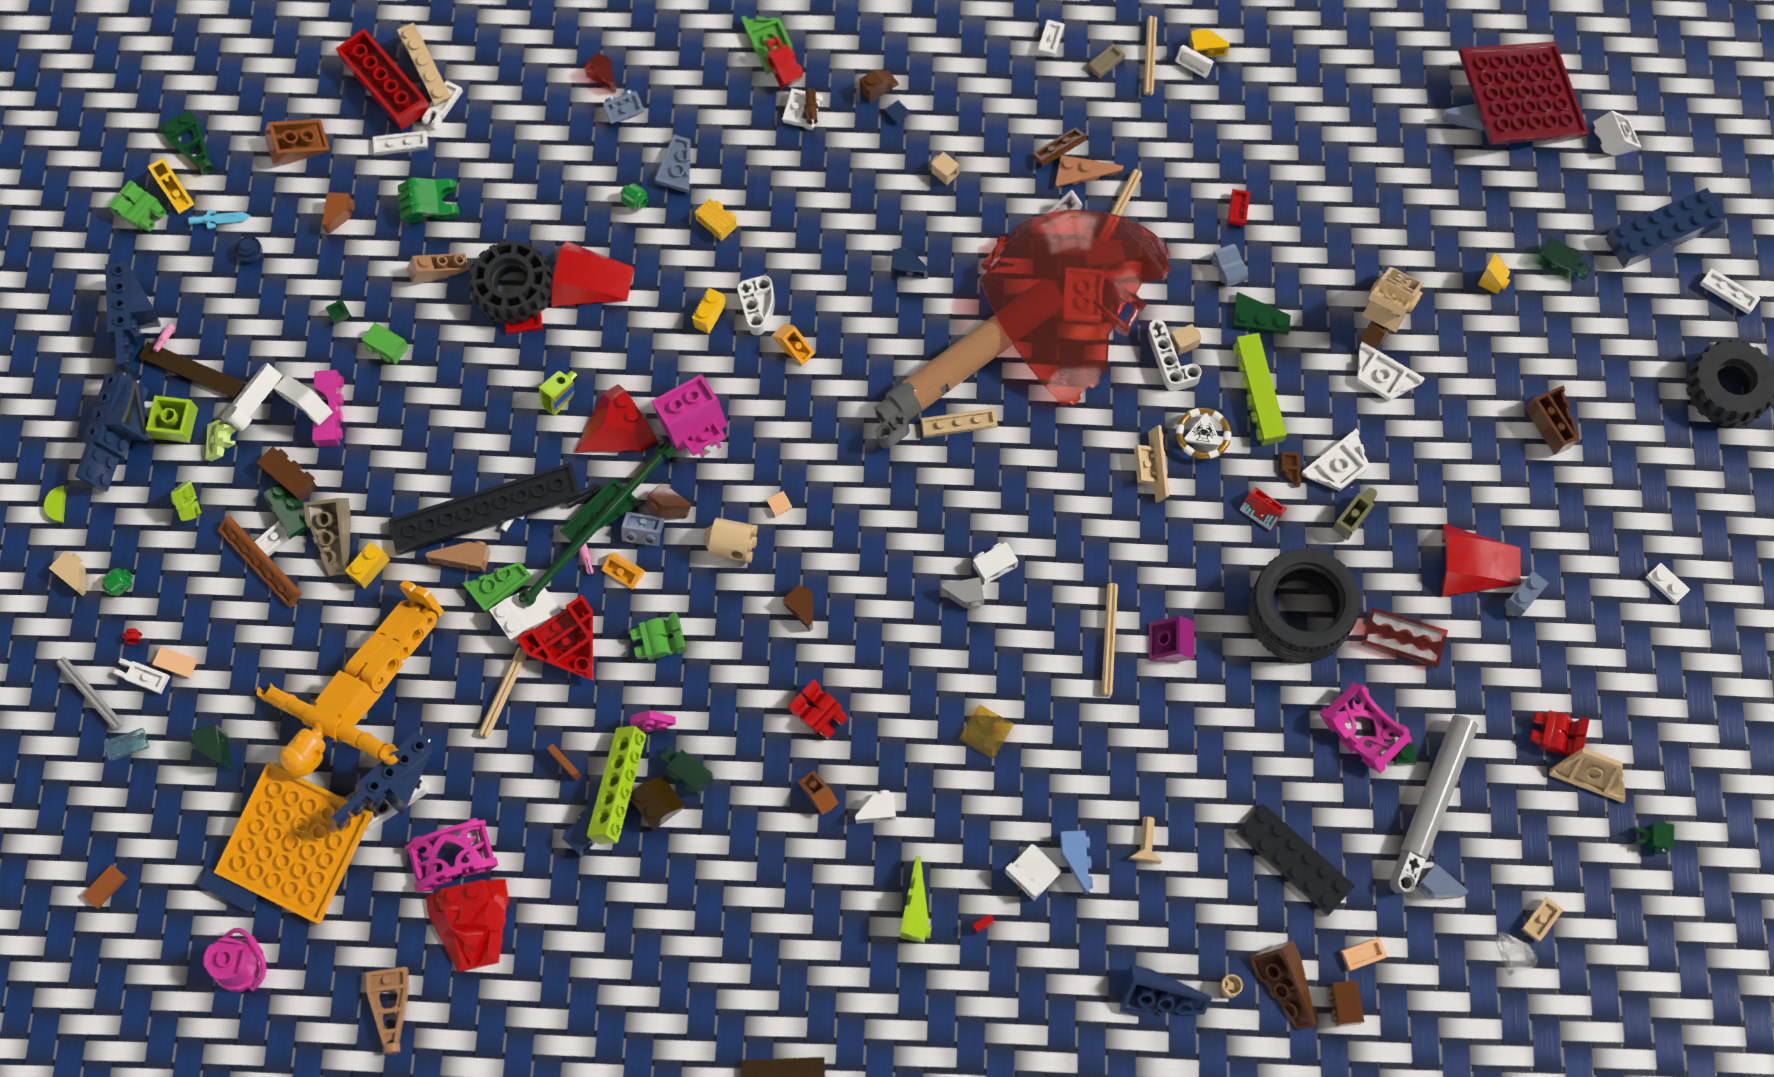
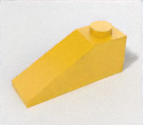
M164 158L148 166L179 214L195 205Z

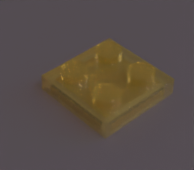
M979 704L960 736V740L994 759L1014 724Z

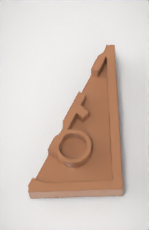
M1061 155L1055 189H1060L1061 186L1068 184L1076 185L1080 182L1097 180L1100 176L1108 174L1110 176L1117 175L1123 172V166Z

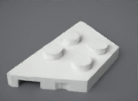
M1361 342L1358 358V383L1388 401L1423 383L1424 377L1366 343Z
M1355 429L1304 469L1301 475L1338 491L1345 488L1369 468L1368 460L1364 455L1363 444L1361 445L1359 439V431Z

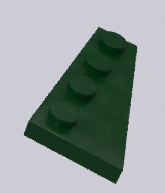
M613 478L560 532L573 543L622 491L624 486ZM631 494L598 530L624 516L627 512L639 507L641 502Z

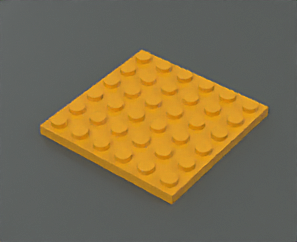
M267 762L214 873L317 924H321L374 812L364 808L365 810L358 817L353 816L350 818V823L342 831L338 829L333 833L328 828L331 816L349 800L302 777L292 776L285 769Z

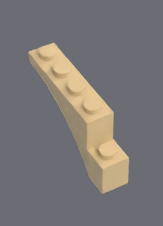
M414 23L397 29L406 51L412 59L434 105L436 106L451 99Z

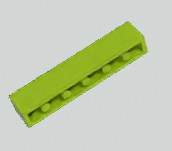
M1255 333L1239 336L1235 344H1233V351L1235 355H1238V370L1242 372L1244 377L1242 378V385L1248 392L1247 403L1248 406L1252 407L1251 418L1252 422L1256 423L1257 440L1261 441L1262 446L1284 442L1287 434L1260 335Z

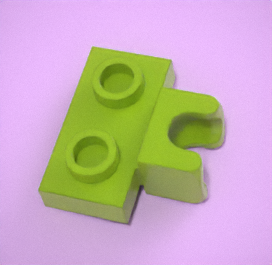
M191 480L183 482L171 492V501L176 506L181 521L194 519L196 515L201 514L198 501H194L197 497Z

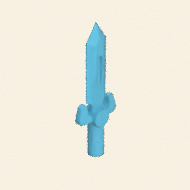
M207 210V214L204 216L189 217L188 221L189 224L206 223L207 228L212 229L218 223L243 222L250 215L244 212L216 214L215 210Z

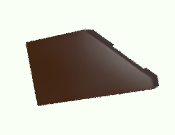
M1281 452L1280 472L1296 487L1301 486L1300 452Z

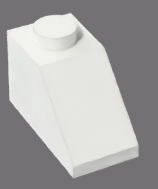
M883 790L878 791V794H874L856 814V824L895 821L894 793Z

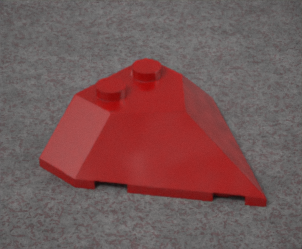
M617 384L602 394L575 449V453H582V451H593L594 453L643 452L658 443V440L629 394Z
M583 595L567 604L565 610L535 630L531 628L516 638L527 655L593 681V610Z

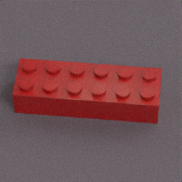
M365 29L335 48L340 60L401 130L425 115L429 107L426 98Z

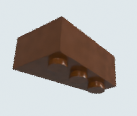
M1564 385L1533 398L1525 407L1528 415L1554 455L1570 449L1579 440L1574 418L1570 415V404L1565 398Z

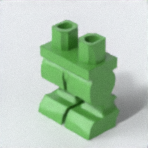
M131 180L120 191L121 195L117 194L107 205L114 215L118 216L120 214L126 222L135 226L140 231L144 229L150 232L155 226L151 219L154 216L160 219L166 214V211L155 197L145 192L142 188H138Z
M677 612L671 613L669 620L665 621L664 619L655 618L647 622L639 623L640 627L630 630L633 642L643 640L644 644L634 647L637 659L648 658L651 661L667 655L672 656L674 653L681 654L687 652Z

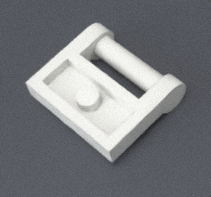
M791 90L783 116V123L813 130L815 126L814 120H812V124H808L806 119L803 118L805 112L804 105L806 104L805 91ZM816 94V103L819 107V104L822 103L823 97L819 94Z

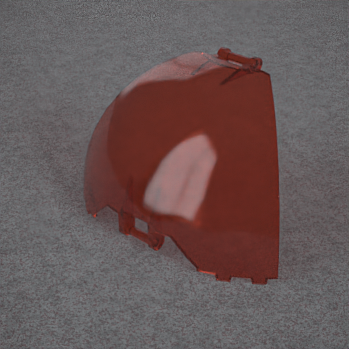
M1093 210L1050 212L1019 223L1009 237L999 236L994 249L988 258L984 259L981 263L982 268L987 270L981 282L998 321L1018 353L1041 383L1065 407L1069 403L1072 405L1076 404L1081 400L1080 394L1089 386L1094 388L1101 382L1099 376L1108 368L1109 334L1115 328L1120 334L1128 336L1131 331L1130 327L1140 311H1143L1146 307V304L1136 293L1142 282L1156 279L1164 280L1165 272L1169 273L1170 270L1167 258L1171 257L1167 244L1157 235L1125 217ZM1128 301L1134 309L1124 323L1118 316Z

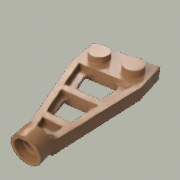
M408 967L366 972L367 995L382 1040L383 1054L400 1053V1037L410 989ZM397 991L396 1005L393 1008L384 1009L379 999L380 993ZM395 1013V1028L385 1029L383 1016Z

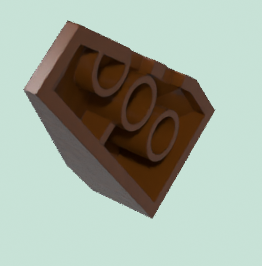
M1294 940L1275 945L1250 956L1249 960L1260 982L1266 984L1270 990V995L1273 998L1276 997L1282 1005L1283 1012L1296 1029L1302 1030L1316 1026L1302 959Z

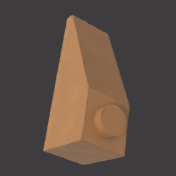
M475 541V543L466 542L426 553V557L431 563L485 573L491 551L486 543Z

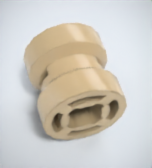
M1228 975L1220 983V991L1227 998L1236 997L1243 988L1242 980L1236 975Z

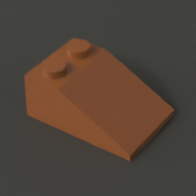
M321 119L268 122L264 136L273 165L294 163L330 151Z

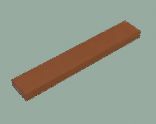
M226 516L218 529L220 534L289 608L294 607L302 592L231 516Z

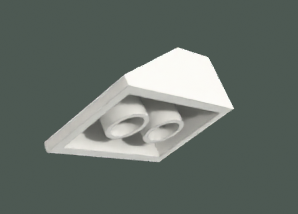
M545 588L538 594L534 604L529 607L521 604L518 597L519 593L504 599L489 610L514 647L519 644L516 638L531 628L535 630L562 612Z

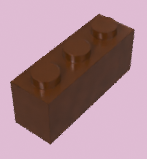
M272 446L257 461V464L277 483L282 485L299 501L303 502L317 488V485L314 483L315 478L308 471L302 472L300 470L302 467L295 460L289 461L287 459L289 456L282 449L277 450Z

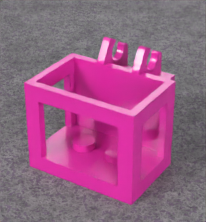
M702 374L651 401L663 430L678 452L688 448L692 456L700 454V457L703 458L705 455L702 449L713 443L718 449L721 448L720 441L726 439L722 428L728 425L718 398Z

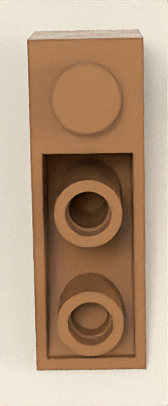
M465 253L412 256L407 269L411 283H423L468 271L469 265Z

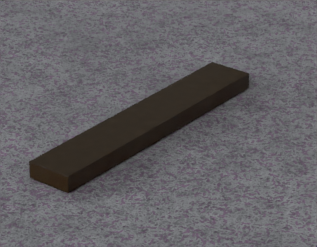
M150 342L146 343L139 355V358L145 362L233 399L237 398L246 385L243 381L161 347L159 352L153 351L155 344Z

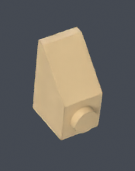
M64 551L49 569L83 596L86 593V568L80 563L82 559L75 553L70 555Z

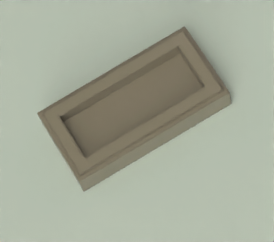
M1113 43L1092 60L1087 68L1100 79L1121 62L1126 54Z

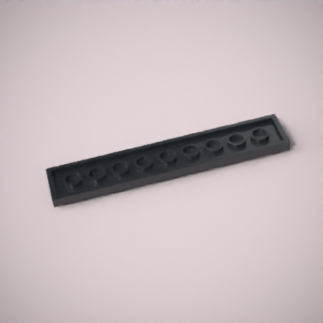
M570 462L388 520L395 551L399 555L581 498L573 465Z

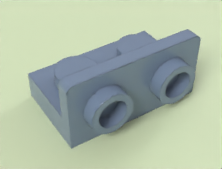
M632 90L621 93L622 96L619 98L612 96L605 99L606 103H603V108L611 124L644 112L637 91L632 92Z
M627 512L621 527L622 541L659 546L664 518Z

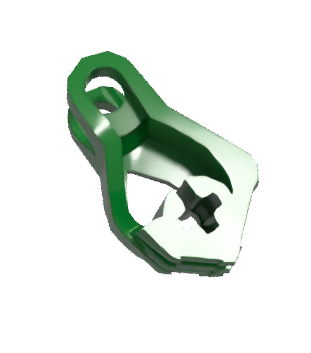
M409 178L399 184L397 199L398 202H401L398 204L399 211H402L400 213L401 220L410 223H420V220L423 219V214H428L438 219L458 217L460 214L458 206L446 204L442 201L447 194L456 191L457 182L452 179Z

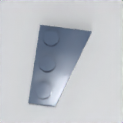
M673 135L655 178L656 184L689 193L690 139Z

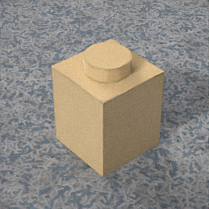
M943 152L932 160L931 173L948 185L959 174V164Z
M1193 324L1172 332L1171 341L1178 355L1199 347L1201 334L1198 329L1194 328Z

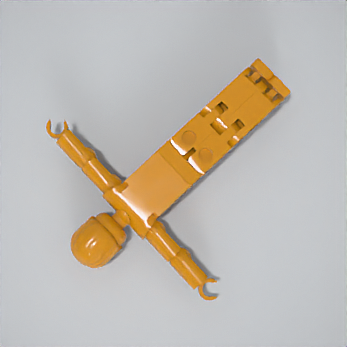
M403 580L399 587L411 602L403 600L394 608L374 634L348 661L345 673L340 670L315 700V705L307 704L299 700L295 695L287 694L275 688L272 683H270V688L266 694L258 687L257 695L264 702L302 720L303 724L312 728V730L301 729L280 752V763L290 775L304 777L312 773L319 766L323 759L322 754L325 751L323 738L326 736L338 742L343 741L379 760H383L388 765L398 761L395 755L389 756L391 752L398 750L394 744L385 745V742L375 738L372 734L364 733L354 726L383 693L382 690L386 688L403 666L401 660L407 659L433 629L437 618L444 613L430 591L421 586H416L412 582Z

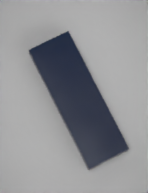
M208 867L197 886L250 913L260 895L214 873V870Z

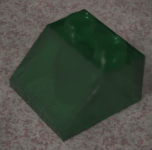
M216 724L192 730L193 737L190 738L193 749L195 748L206 758L229 772L234 771L228 734Z

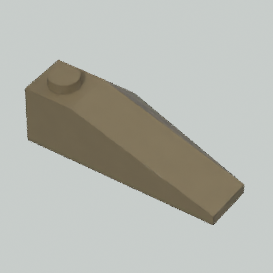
M349 498L303 502L305 522L312 531L313 540L318 545L321 552L320 556L329 576L347 574L345 570L349 566L351 524Z

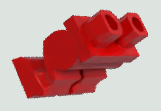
M815 679L802 691V694L800 693L788 705V710L794 716L799 717L800 721L817 736L820 734L826 739H829L835 733V730L829 725L833 720L841 726L848 719L842 711V706L829 693L822 692L820 685ZM807 701H808L809 703H812L813 706H809V705L807 704Z
M1551 710L1547 713L1536 712L1533 717V724L1543 726L1542 732L1532 729L1529 741L1539 745L1538 749L1560 753V755L1565 754L1569 757L1584 748L1590 718H1579L1577 721H1572L1568 714Z

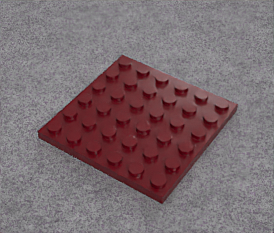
M1556 41L1466 47L1458 51L1490 145L1586 137L1589 131Z

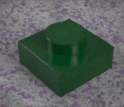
M342 299L325 307L335 325L351 317Z
M1406 744L1394 756L1395 765H1415L1417 763L1415 744Z

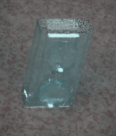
M143 728L104 741L110 761L150 748Z

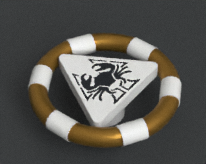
M1196 408L1188 411L1181 417L1176 427V438L1181 449L1188 455L1197 459H1212L1221 455L1229 446L1231 429L1228 421L1219 412L1209 408ZM1203 415L1186 437L1183 438L1185 423L1190 418ZM1209 416L1220 422L1224 429L1222 444ZM1186 442L1217 446L1218 448L1209 452H1198L1187 445Z

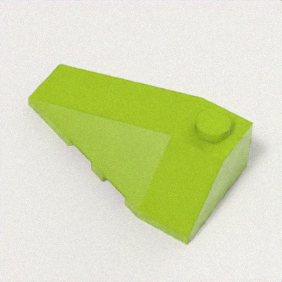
M916 855L900 937L901 939L925 943V939L930 938L932 926H928L921 858Z

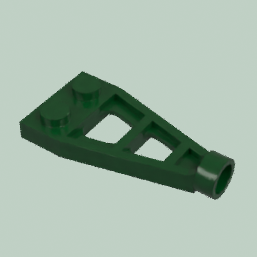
M190 109L159 126L169 144L192 162L202 174L206 175L214 170L201 126ZM193 131L194 140L187 144H183L178 140L182 135ZM199 145L202 152L193 157L189 150Z

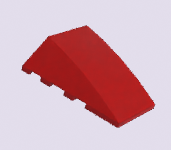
M566 241L560 248L553 276L551 306L556 308L560 305L575 306V304L584 303L591 305L595 302H627L635 268Z
M1442 524V543H1445V575L1442 578V597L1466 594L1473 591L1480 592L1486 589L1519 586L1521 584L1520 547Z

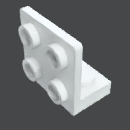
M1031 844L1013 864L1010 863L1005 869V874L1034 901L1061 873V870L1034 844Z

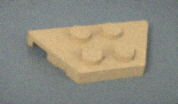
M1582 748L1553 766L1549 771L1550 776L1619 802H1625L1623 763Z

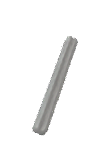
M65 657L60 658L57 661L59 668L109 725L115 730L123 726L120 718Z

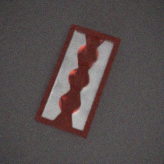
M1371 607L1361 645L1438 668L1448 630Z

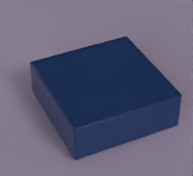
M897 100L885 109V114L897 125L910 115V111Z

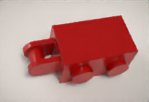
M777 35L773 36L771 40L766 39L765 45L769 53L765 58L780 89L799 82L803 77V70L795 60L794 51L789 48L788 44L782 46Z

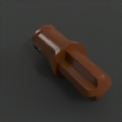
M810 88L805 91L806 104L804 109L807 116L806 122L812 124V120H814V124L818 122L816 91Z

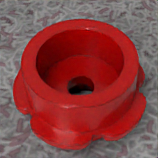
M129 628L122 634L126 644H138L141 641L142 633L136 628Z

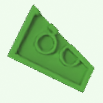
M517 562L501 568L495 573L487 576L485 574L480 576L479 579L462 584L482 609L488 613L491 608L531 580L532 576L521 562Z

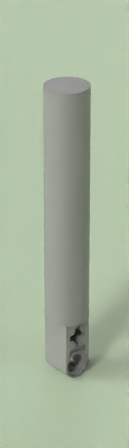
M1453 715L1390 879V887L1396 893L1410 892L1415 888L1424 862L1428 859L1478 729V724L1470 718L1461 715ZM1401 879L1404 880V888L1401 886Z

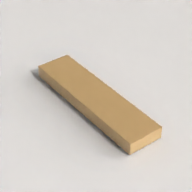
M995 408L920 418L923 438L998 427Z

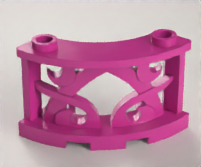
M1351 682L1349 684L1350 687L1327 709L1323 708L1319 714L1331 732L1336 731L1342 737L1339 741L1351 753L1355 750L1358 755L1362 756L1361 761L1381 774L1386 769L1385 765L1407 743L1410 744L1412 741L1409 735L1410 732L1406 726L1392 720L1376 705L1369 696L1365 686ZM1355 695L1360 703L1356 704L1354 699L1351 703L1352 709H1350L1348 701ZM1344 706L1345 711L1336 714ZM1354 717L1372 719L1376 738L1363 736L1357 739L1354 736L1357 727ZM1349 720L1351 723V729H1348L1345 726V723H1349ZM1389 733H1393L1394 735L1399 737V739L1393 745L1384 743V741H1392L1393 739H1395L1391 738L1389 736ZM1364 741L1372 742L1369 744L1370 748L1364 745ZM1383 748L1388 749V750L1380 757V754H1381V752H1382V749H1383Z
M469 819L466 823L411 839V843L405 846V850L409 851L417 882L414 884L415 892L433 891L439 886L451 882L452 877H457L459 874L466 877L486 873L498 865L497 858L492 853L485 820ZM477 831L480 843L472 846L471 844L476 840V837L468 838L467 834ZM446 841L464 848L457 855L454 867H450L444 860L435 859ZM426 847V852L421 853V855L428 858V860L422 862L419 849ZM482 848L485 859L477 851L478 849ZM465 856L469 858V862L462 863L461 859ZM441 864L443 866V869L440 872H437L438 866L434 865Z

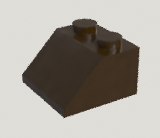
M663 775L646 781L631 791L630 800L653 831L685 808V805Z

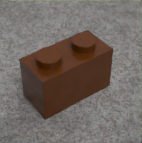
M1357 980L1330 984L1329 989H1327V997L1329 1001H1332L1333 1009L1330 1013L1332 1022H1335L1336 1027L1364 1023Z

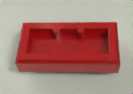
M1232 189L1227 224L1246 226L1250 191Z

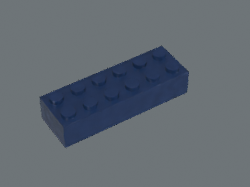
M1705 188L1612 228L1605 240L1624 269L1719 228L1727 217L1709 189Z

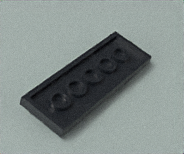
M1263 803L1236 831V834L1326 916H1329L1355 887L1352 882Z

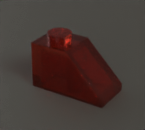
M596 52L584 66L586 76L615 94L617 89L611 59L605 54L602 55Z

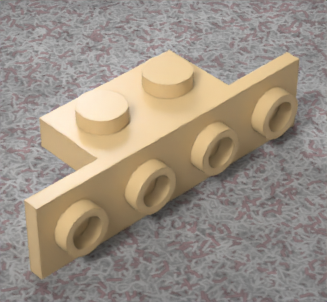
M1158 425L1148 432L1149 446L1137 445L1134 447L1137 482L1154 485L1156 503H1160L1169 497L1163 433L1161 425Z

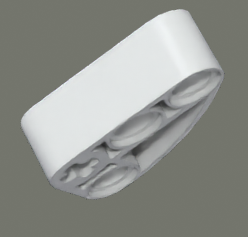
M768 276L748 279L740 282L738 285L739 299L749 331L753 335H761L766 330L774 312V291L772 281ZM764 285L768 286V287L765 288V289L760 288L761 286H764ZM750 306L755 307L753 310L748 309ZM755 322L760 323V325L754 326L752 324Z

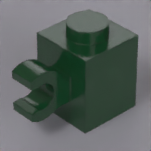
M1653 822L1647 826V830L1643 828L1635 830V833H1640L1643 836L1642 840L1636 839L1635 844L1642 845L1647 842V850H1653L1655 854H1667V852L1674 849V824Z

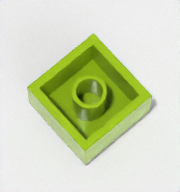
M154 396L146 431L153 439L190 443L198 408L189 399Z

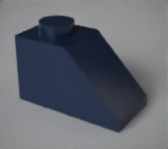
M906 248L893 249L891 277L928 279V267L912 250H907Z

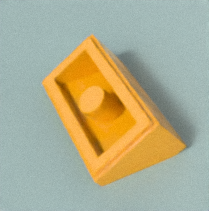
M615 552L608 554L601 571L631 589L635 588L645 573V570Z

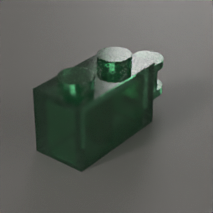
M1549 237L1535 261L1567 279L1572 274L1585 280L1588 277L1587 273L1592 270L1590 264L1581 260L1582 253Z
M667 746V750L663 755L660 754L659 758L668 764V776L675 782L680 780L684 783V788L689 793L694 794L695 792L700 796L713 780V773L683 749L677 753L670 746ZM674 755L675 758L672 761H670V757Z

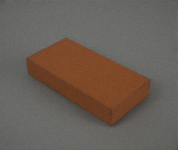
M552 743L547 749L549 753L574 780L581 777L579 771Z
M111 864L83 896L99 909L124 883L127 877Z

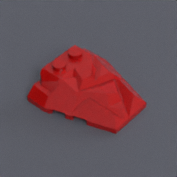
M506 879L474 881L443 888L437 893L426 896L428 916L458 972L499 963L503 942V927L506 923V908L509 904Z

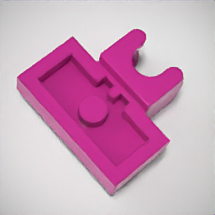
M651 710L637 713L630 717V726H636L643 733L654 731V727H656V730H667L668 726L676 725V717Z

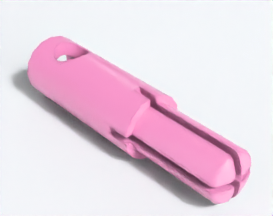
M172 324L166 326L154 345L153 351L159 352L163 344L167 342L175 330Z
M585 543L579 551L587 574H590V572L593 574L590 554Z

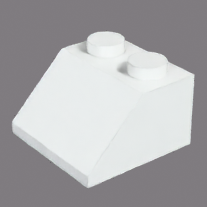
M1610 111L1593 122L1595 134L1601 139V148L1605 153L1616 156L1641 149V145L1628 117L1615 111Z

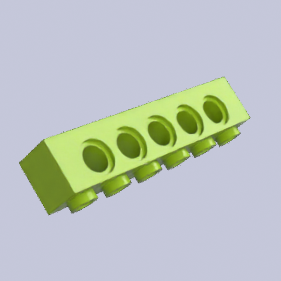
M636 726L616 728L587 833V836L599 845L618 843L646 738V734Z

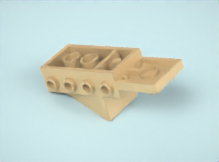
M1390 267L1385 274L1382 273L1369 292L1371 295L1368 298L1370 302L1362 316L1397 332L1406 313L1412 312L1423 293L1420 290L1424 283Z

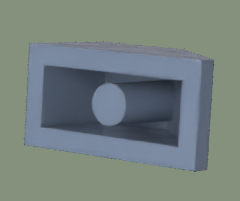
M1437 864L1417 884L1420 892L1432 899L1462 898L1469 892Z

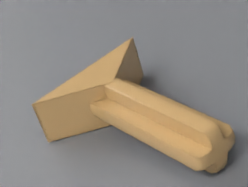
M1143 818L1140 852L1129 857L1128 860L1162 863V860L1152 853L1154 818Z

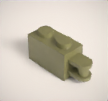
M1368 488L1363 495L1358 493L1336 521L1333 530L1349 540L1375 505L1373 501L1377 496V491L1373 488Z

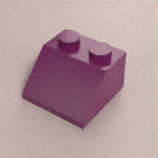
M1177 616L1149 623L1150 661L1182 662L1194 659V621Z

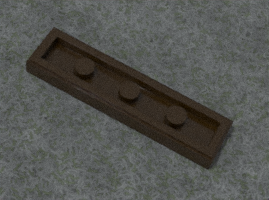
M825 1057L741 1060L742 1077H825Z

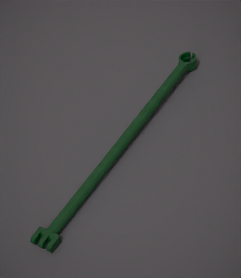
M661 442L654 449L657 453L531 589H525L519 593V601L523 606L529 607L534 604L536 597L658 464L664 458L669 459L676 452L675 446Z

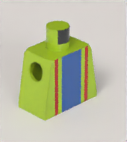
M558 371L539 387L541 406L556 416L574 395V383L579 379L577 374L570 371L565 375Z

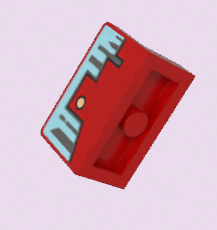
M1255 487L1239 510L1271 531L1277 521L1284 515L1287 508Z

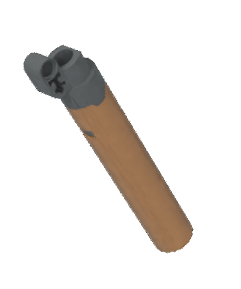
M1041 280L885 394L886 399L874 407L877 419L881 423L876 429V436L880 447L890 448L906 437L910 432L909 420L1064 308V298L1059 289L1051 281Z

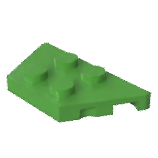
M742 16V23L767 75L772 70L765 58L769 53L765 40H771L773 36L777 35L782 46L788 44L792 50L793 46L780 18L768 19L757 17V19H747V16Z

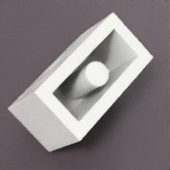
M1007 542L994 545L990 551L979 553L973 560V567L984 585L1018 567V559Z

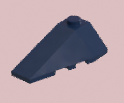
M1131 964L1124 980L1120 1012L1137 1016H1146V1013H1159V1016H1166V1013L1205 1015L1212 997L1157 971Z

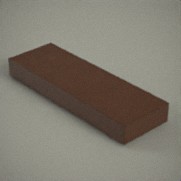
M1075 127L1033 152V159L1043 167L1087 140L1086 135Z

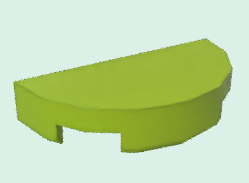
M64 485L51 490L44 501V510L48 517L60 523H64L66 487Z

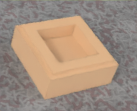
M784 491L766 499L775 517L792 509Z

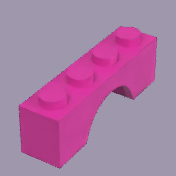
M337 370L314 371V389L319 396L328 400V407L333 412L320 426L315 422L313 423L312 441L317 447L340 446V439L343 438L340 422H343L341 405L344 403L341 388L344 387V379Z

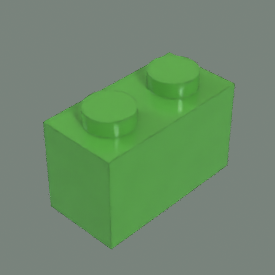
M374 323L362 338L365 349L372 354H379L380 358L387 363L391 361L397 364L409 348L405 339L377 323Z

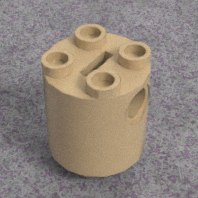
M716 518L713 525L706 528L704 534V543L709 555L751 563L753 552L751 551L752 548H756L757 544L756 534L758 525Z

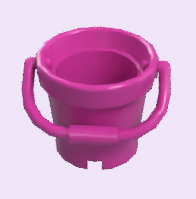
M233 928L217 942L213 945L211 944L204 954V966L209 974L223 989L231 992H243L247 989L255 991L264 980L267 970L264 952L254 936H251L242 928ZM234 933H240L244 935L246 939H232L229 937Z

